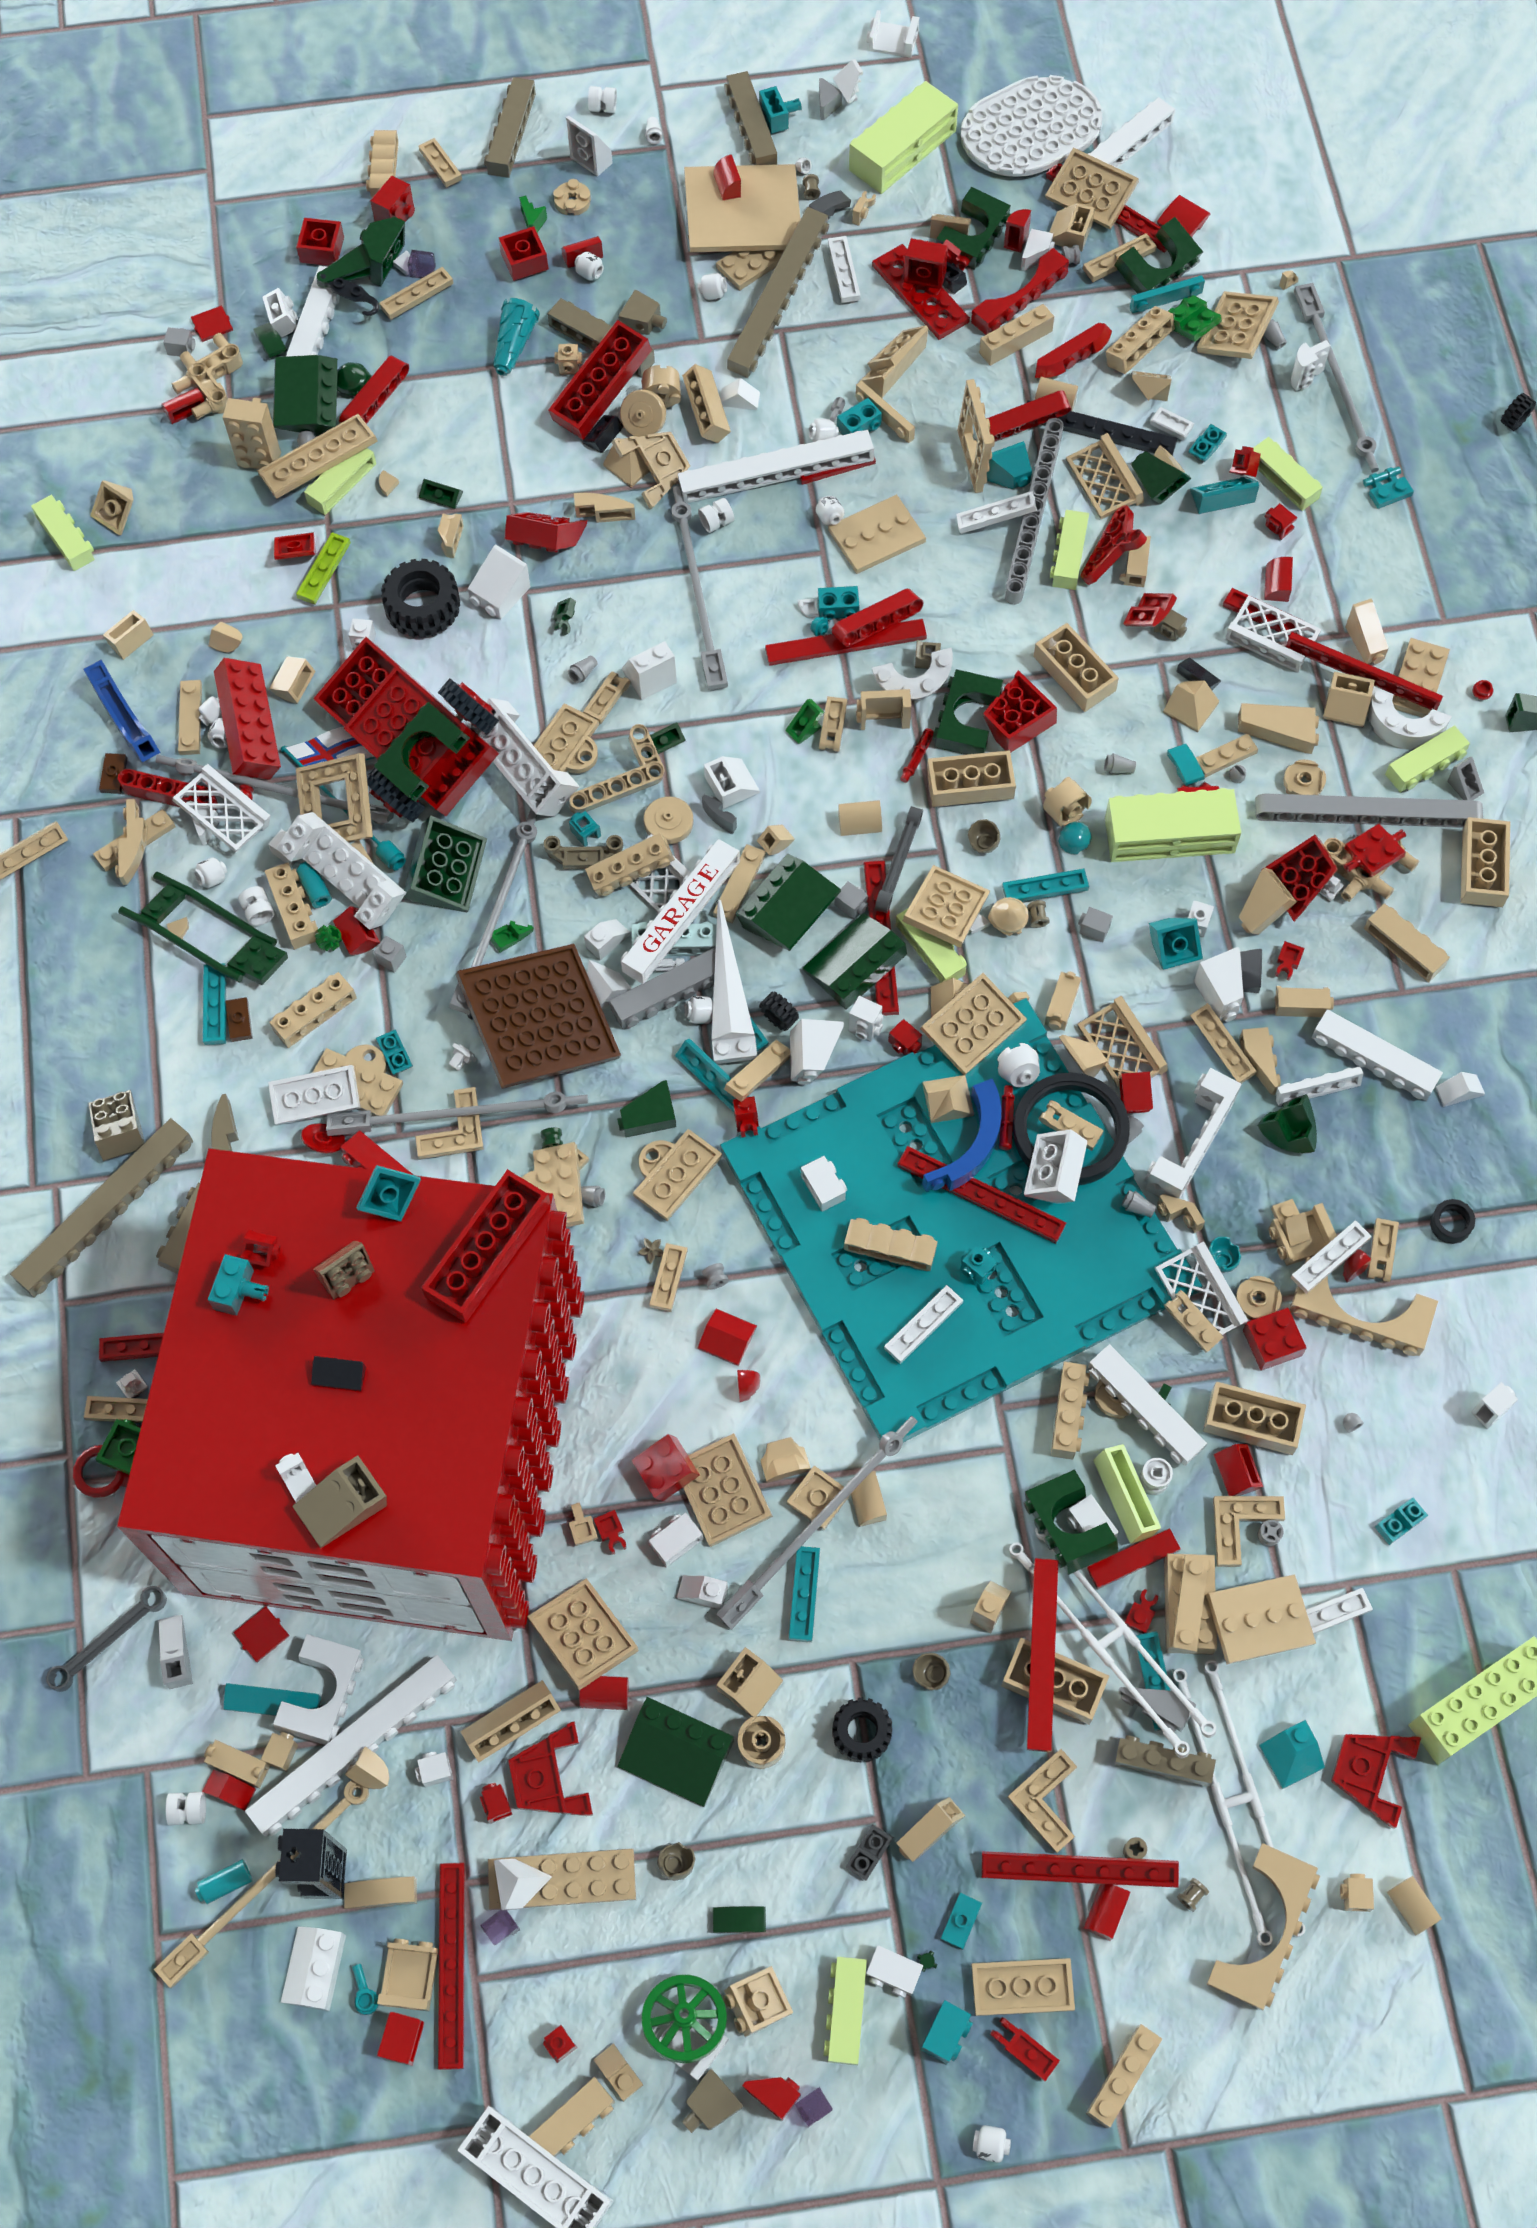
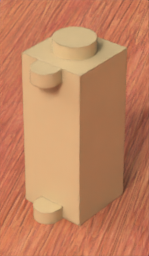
M1146 536L1145 544L1139 549L1128 551L1126 573L1120 574L1119 578L1120 581L1124 582V585L1144 587L1151 536Z
M1074 972L1060 973L1044 1025L1053 1030L1065 1031L1081 982V977L1075 976Z
M1276 986L1275 1016L1323 1017L1327 1009L1333 1010L1334 998L1330 997V989L1328 987L1312 989L1281 988V986Z
M216 1739L213 1744L207 1747L204 1754L206 1758L204 1762L207 1765L259 1789L271 1767L266 1762Z

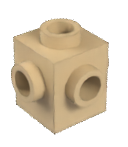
M578 344L558 345V352H555L554 358L555 364H558L559 375H575L579 370V364H582V352L578 351Z

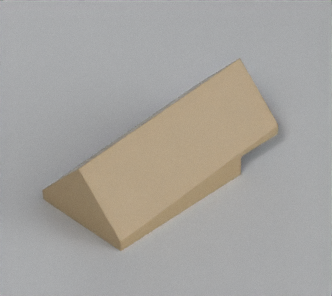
M927 325L903 330L867 363L871 370L861 380L881 398L885 396L926 348Z

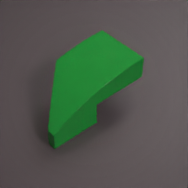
M510 920L509 925L506 924L494 930L490 941L500 953L533 932L534 927L532 925H528V927L517 925L515 921Z

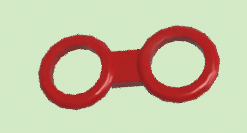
M95 1445L86 1449L77 1458L73 1467V1480L77 1489L84 1495L93 1498L107 1497L115 1493L121 1486L127 1487L129 1479L128 1474L117 1470L115 1479L103 1488H93L85 1483L83 1479L85 1464L91 1458L98 1455L102 1445Z

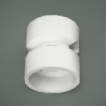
M590 86L588 94L589 111L600 112L603 109L604 112L615 113L617 104L616 88L605 87L602 90L601 87Z
M725 498L713 502L712 506L706 505L698 509L700 521L708 533L719 529L720 524L725 526L734 521L732 508Z
M250 887L239 895V902L245 911L250 925L261 926L274 918L275 913L262 887Z
M1162 1458L1148 1460L1139 1477L1144 1491L1151 1495L1163 1493L1172 1479V1467Z
M190 1792L187 1796L184 1793L168 1794L166 1800V1820L169 1826L183 1825L185 1821L190 1825L203 1824L205 1822L206 1797L204 1792Z

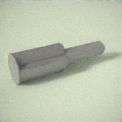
M837 397L831 407L833 412L830 416L831 421H835L837 415L843 411L845 400L842 397Z

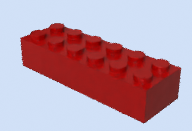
M617 320L548 409L552 420L583 440L652 351L648 338Z
M223 658L214 670L232 773L233 775L270 780L281 768L262 666L258 663Z
M507 1169L421 1287L425 1298L466 1323L551 1205L548 1193Z

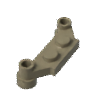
M611 835L606 840V846L562 847L558 837L548 836L544 840V849L550 858L563 865V869H586L621 852L623 840L618 835Z

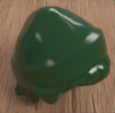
M354 362L345 363L337 370V391L356 396L369 381L371 374L362 364Z

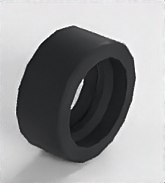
M1449 1199L1444 1200L1436 1207L1430 1219V1226L1438 1239L1445 1243L1455 1244L1468 1238L1475 1227L1476 1218L1468 1204L1461 1200ZM1447 1210L1456 1211L1461 1214L1466 1222L1464 1230L1459 1233L1446 1230L1440 1222L1441 1214Z

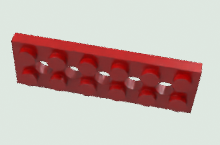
M904 244L897 246L872 261V267L917 317L927 325L928 329L938 340L970 323V317L943 287L939 289L904 282L905 255L907 252ZM901 265L903 268H894V266ZM924 290L925 293H917L916 291ZM934 302L936 305H928L927 303ZM944 314V315H947L948 317H947V318H942V317L940 318L939 315Z

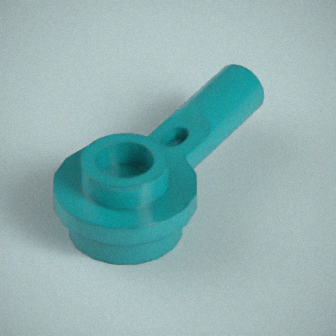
M357 1964L352 1967L358 1987L354 2001L355 2008L363 2015H370L379 2006L377 2004L378 1995L368 1988L362 1964Z

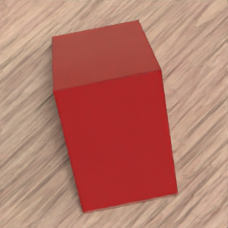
M213 1769L202 1792L245 1811L256 1788L231 1775Z

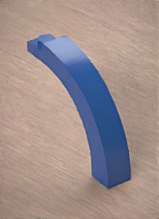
M102 659L84 668L83 670L98 698L137 758L144 762L161 753L151 735L144 729L132 712Z
M993 1078L972 1087L971 1097L979 1118V1132L974 1143L964 1155L953 1163L924 1174L922 1185L926 1192L932 1189L938 1190L945 1184L949 1191L960 1187L972 1179L990 1158L995 1148L1001 1123V1102Z

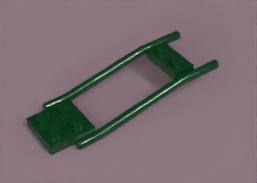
M155 872L153 878L166 886L141 910V914L124 906H121L118 910L119 914L155 931L219 973L237 982H241L244 976L263 985L288 959L287 952L275 947L277 939L257 930L191 887L160 872ZM185 895L193 898L253 936L227 963V967L159 925L185 899Z

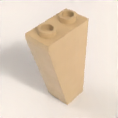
M1241 703L1238 713V732L1248 733L1251 736L1307 754H1312L1314 746H1318L1319 734H1315V728H1318L1319 716H1315V708Z

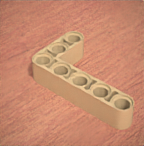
M634 725L630 729L629 742L640 767L574 792L569 800L571 812L574 814L577 812L582 813L585 810L588 812L654 786L662 781L665 771L664 766L644 725ZM640 732L644 738L638 740L634 738L633 734ZM649 751L652 757L644 758L641 752ZM652 769L658 770L660 775L653 777L649 771ZM638 777L641 783L633 784L630 779ZM618 784L622 787V790L615 792L611 786ZM594 792H600L602 793L603 798L595 799L593 798L592 794ZM576 799H581L584 802V805L581 807H576L573 804V801Z

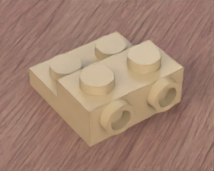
M772 1966L736 1982L724 1990L726 1994L723 1996L724 2003L729 2010L733 2009L736 2016L734 2019L735 2027L739 2033L743 2032L745 2037L793 2013Z

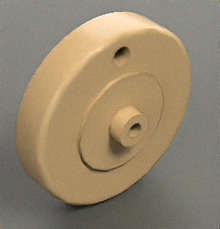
M645 389L637 390L624 398L620 407V419L626 431L631 435L637 437L647 436L648 434L658 433L663 428L666 421V408L662 399L656 393Z
M670 796L658 798L650 803L645 810L643 818L647 834L654 836L661 833L666 838L668 844H675L684 840L691 833L694 823L693 812L690 806L685 801Z

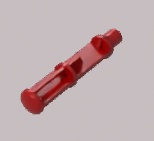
M929 728L924 729L920 740L911 754V761L907 767L903 768V774L900 778L902 782L907 783L910 777L915 774L921 759L933 739V730Z
M1011 1085L1004 1086V1095H1002L999 1148L1002 1150H1010L1012 1148L1015 1096L1013 1095V1086Z

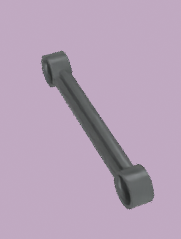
M913 806L909 809L905 827L882 890H880L876 900V911L888 913L910 846L916 830L919 828L923 809Z
M156 1586L145 1588L141 1593L140 1602L65 1666H54L48 1671L46 1682L49 1687L57 1692L68 1690L73 1683V1676L149 1611L158 1612L163 1609L167 1601L165 1593ZM154 1591L160 1592V1602L156 1606H149L148 1598L151 1596L150 1593ZM59 1671L67 1672L65 1684L59 1687L55 1686L56 1673Z

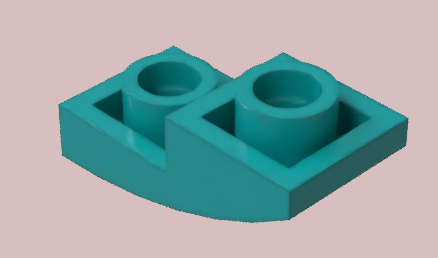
M1210 424L1203 435H1199L1188 452L1205 462L1227 437V433Z
M1187 744L1167 750V756L1177 767V775L1185 785L1205 779L1196 757Z
M396 1029L376 1037L393 1075L413 1067Z
M1413 1497L1380 1521L1375 1528L1385 1541L1391 1545L1429 1515Z

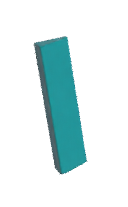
M226 1683L224 1710L276 1716L281 1702L306 1709L320 1708L322 1697L316 1693Z

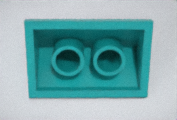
M1245 476L1190 488V492L1198 514L1255 503L1260 485L1259 481Z

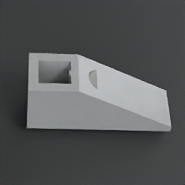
M183 1615L159 1620L160 1663L164 1685L169 1689L193 1684Z
M1127 1687L1119 1688V1694L1122 1695L1121 1700L1131 1706L1135 1703L1143 1708ZM1135 1688L1168 1728H1171L1173 1732L1176 1729L1182 1732L1191 1715L1189 1714L1190 1711L1173 1691ZM1187 1699L1192 1704V1706L1196 1708V1704ZM1143 1708L1141 1712L1146 1716L1152 1718Z

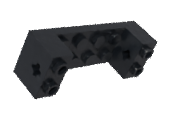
M283 1828V1835H279L278 1851H281L280 1861H277L275 1875L279 1877V1882L282 1884H297V1891L301 1892L300 1896L304 1899H343L347 1849L324 1829ZM297 1851L300 1854V1858H296L295 1862L290 1857L295 1855Z

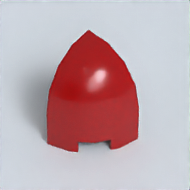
M1358 1249L1345 1260L1343 1276L1347 1283L1365 1272L1372 1260L1361 1249Z
M737 1370L740 1402L747 1401L760 1387V1374L752 1370Z

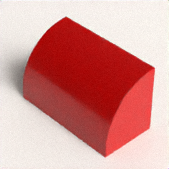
M730 154L721 158L716 163L713 172L722 200L741 198V178L733 156Z
M1017 210L1008 217L1004 248L1022 252L1029 236L1032 210Z
M598 236L561 248L562 256L568 268L576 266L575 259L584 252H590L600 259L603 258L602 241Z
M194 388L161 403V406L170 422L174 424L192 416L191 408L203 403L204 398L199 389Z
M1278 557L1267 563L1265 568L1264 600L1289 601L1292 591L1293 557Z
M352 906L348 907L333 922L341 932V938L349 954L358 955L373 949L380 944V941L373 929L369 930L354 917L359 908Z
M1234 1444L1214 1454L1229 1496H1241L1263 1488L1248 1444Z
M600 1676L580 1690V1708L627 1710L629 1694L628 1677Z
M1100 1884L1083 1929L1111 1941L1131 1892L1113 1884Z

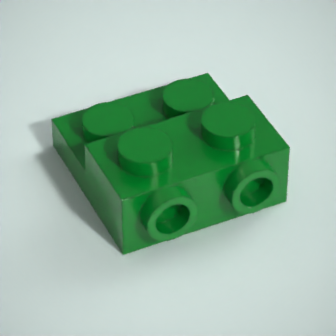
M1192 295L1190 298H1184L1178 307L1168 310V312L1173 313L1175 327L1173 331L1194 342L1222 322L1221 315L1208 309L1207 302L1195 295Z
M116 1419L95 1459L96 1462L130 1475L141 1428L136 1427L137 1425L130 1420L124 1419V1421Z

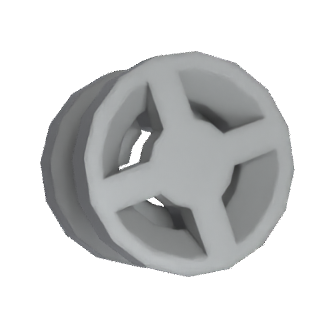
M1073 245L1070 248L1063 246L1061 254L1069 260V264H1080L1079 246Z
M722 1263L710 1265L702 1271L703 1276L708 1280L707 1286L709 1289H717L729 1282L728 1276L723 1272L724 1267Z
M1275 1520L1265 1521L1258 1530V1539L1261 1544L1267 1547L1277 1545L1284 1534L1282 1525Z

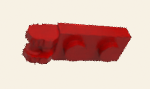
M1002 2017L999 2020L1001 2026L1013 2033V2038L1009 2042L998 2031L994 2030L990 2033L991 2037L1045 2082L1060 2060L1021 2028L1018 2029Z

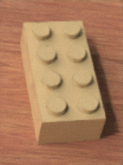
M228 398L222 418L237 465L243 468L261 469L279 459L281 450L268 405L266 403Z
M1065 623L1035 643L1033 657L1084 712L1116 692L1119 680L1117 675L1068 623Z
M1010 750L928 759L927 777L932 807L1014 799L1016 783Z
M1468 817L1462 829L1460 903L1503 907L1509 897L1510 821Z
M1216 1382L1211 1392L1203 1432L1293 1455L1298 1448L1306 1405Z
M1167 1554L1164 1559L1166 1653L1213 1655L1217 1650V1631L1206 1595L1216 1592L1215 1555ZM1185 1555L1209 1559L1196 1653L1172 1649Z
M1020 1638L1001 1687L1029 1698L1031 1642ZM1055 1652L1053 1709L1090 1725L1109 1675Z

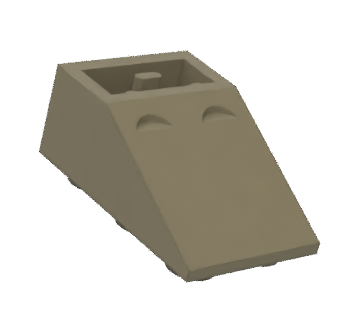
M131 1090L118 1092L115 1095L89 1102L94 1141L103 1161L136 1151L145 1143Z
M355 1240L313 1269L317 1278L333 1299H336L338 1296H345L350 1292L351 1287L358 1282H365L375 1271L364 1245Z
M356 1456L334 1470L292 1507L319 1547L322 1548L386 1507L387 1496L360 1457Z

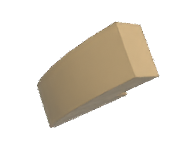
M574 493L576 518L596 516V523L635 519L634 504L628 501L597 493Z
M414 1876L345 1883L344 1909L417 1904V1878Z

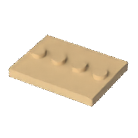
M1073 147L1045 197L1047 200L1064 208L1076 203L1094 207L1093 222L1111 230L1137 186L1139 178Z
M1224 291L1214 311L1221 315L1222 322L1201 337L1197 345L1198 353L1252 359L1279 303L1278 297Z
M897 494L842 519L836 525L831 524L828 526L829 533L856 574L926 542L925 535Z
M933 865L902 921L961 948L987 900L990 890Z
M982 973L922 1025L920 1029L963 1075H966L1024 1024L1027 1018Z
M734 1433L688 1455L700 1476L683 1488L710 1547L773 1517Z
M1295 1574L1216 1591L1206 1595L1226 1665L1316 1644Z
M587 1578L528 1616L529 1622L578 1690H581L639 1651L635 1642Z

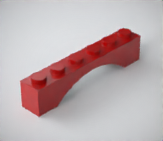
M1052 248L1040 257L1036 274L1024 288L1006 297L984 300L972 310L971 323L985 335L998 329L1004 322L1010 321L1017 312L1024 310L1031 301L1037 300L1044 291L1051 289L1057 281L1064 279L1068 274L1069 260Z

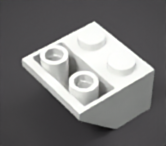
M722 756L704 764L705 778L716 798L722 802L723 809L760 793L742 759Z

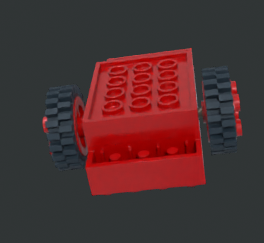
M367 637L361 641L313 698L344 726L343 729L377 759L389 749L392 741L399 737L407 723L416 717L419 709L426 705L427 702L436 707L469 736L470 739L457 754L435 737L421 739L414 745L410 753L409 762L413 772L429 785L421 797L444 816L450 813L500 754L462 721L463 719L469 721L486 735L499 722L491 712L493 708L481 699L479 695L463 682L459 685L449 678L438 691V694L455 709L454 711L457 713L455 715ZM375 767L367 775V785L371 788L369 793L377 800L383 802V806L390 812H394L398 817L402 818L404 816L409 821L414 822L425 809L419 800L415 802L407 797Z

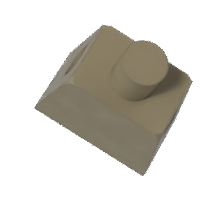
M634 290L619 314L620 322L645 335L650 334L654 326L664 329L667 323V318L661 316L660 304L638 290Z
M711 2068L687 2099L686 2103L693 2111L682 2120V2123L691 2133L702 2123L709 2130H712L740 2111L744 2106Z

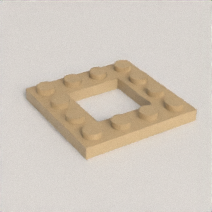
M974 379L966 380L957 431L975 493L983 492L984 484L987 483L986 474L990 469L989 459H992L991 449L994 447L995 441L994 436L990 435L989 419L985 418V405L980 401V388L976 387ZM973 425L978 442L976 440H973Z
M358 753L296 768L300 815L314 812L322 819L319 786L345 780L349 820L327 825L348 843L373 837L364 754Z

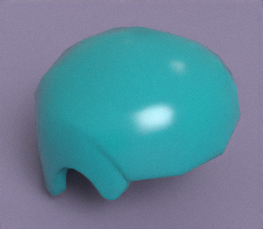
M1074 821L1063 827L1058 842L1066 853L1077 855L1080 851L1088 848L1092 840V834L1084 823Z
M1217 1237L1212 1240L1208 1250L1220 1271L1231 1272L1237 1268L1241 1260L1239 1246L1232 1244L1229 1237Z

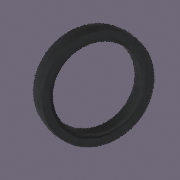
M1060 1073L1046 1077L1034 1084L1024 1094L1014 1115L1013 1135L1020 1157L1030 1168L1034 1147L1027 1133V1118L1036 1103L1045 1096L1058 1091L1074 1090L1084 1092L1095 1097L1108 1109L1115 1124L1116 1136L1113 1147L1104 1158L1093 1165L1081 1169L1078 1185L1089 1184L1103 1178L1120 1162L1129 1142V1117L1122 1100L1104 1082L1085 1074Z

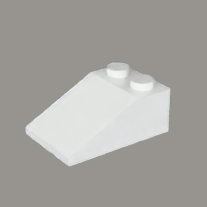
M567 116L570 158L598 177L612 164L611 149L597 134L572 117Z

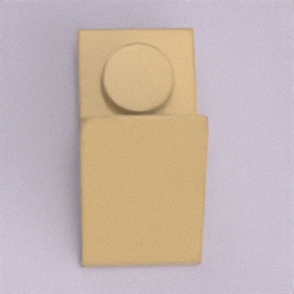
M1293 1199L1272 1206V1213L1275 1219H1278L1290 1248L1310 1241L1305 1212L1299 1213Z
M614 2043L594 2059L623 2101L643 2086Z

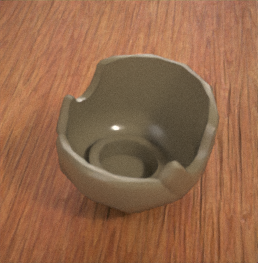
M987 819L976 821L968 831L970 844L978 853H991L998 847L1001 840L996 824Z
M936 1653L922 1654L915 1660L912 1668L915 1681L931 1691L942 1689L948 1683L951 1675L949 1663Z
M678 1842L673 1845H667L660 1851L657 1865L660 1873L665 1878L672 1881L683 1880L692 1872L696 1858L691 1847L687 1848Z

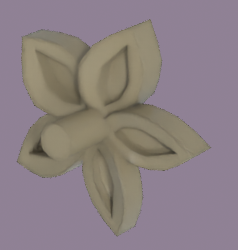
M644 1238V1246L646 1248H642L638 1254L647 1255L650 1264L654 1261L655 1256L662 1257L663 1251L659 1248L661 1239L651 1243L650 1240Z

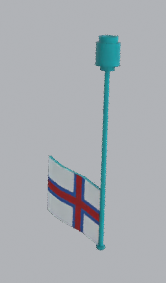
M344 727L332 729L290 747L284 745L281 747V752H285L299 767L358 753L365 755V761L376 758L343 729ZM324 785L319 786L329 797L337 799ZM342 809L349 816L348 810ZM373 835L371 839L377 844L375 855L389 869L397 871L402 868L406 862L404 854L390 840L380 842Z

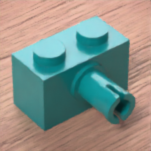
M777 86L759 91V104L771 134L789 129V113L802 110L799 98L783 102Z
M225 1254L208 1301L214 1310L237 1316L244 1296L265 1301L267 1297L264 1294L268 1295L269 1286L250 1282L254 1269L248 1260Z

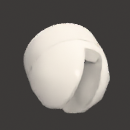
M799 158L795 163L796 170L803 174L810 172L812 166L810 159Z

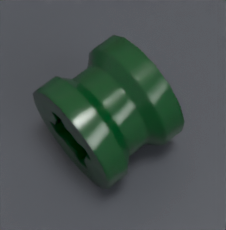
M551 1127L540 1132L543 1139L542 1149L563 1144V1141L560 1139L562 1136L560 1128Z

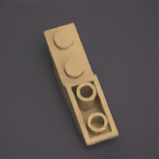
M135 799L126 800L123 816L127 820V826L123 827L124 838H118V846H115V855L119 864L115 866V873L123 885H128L135 875L143 858L147 840L148 826L144 818H139V807Z

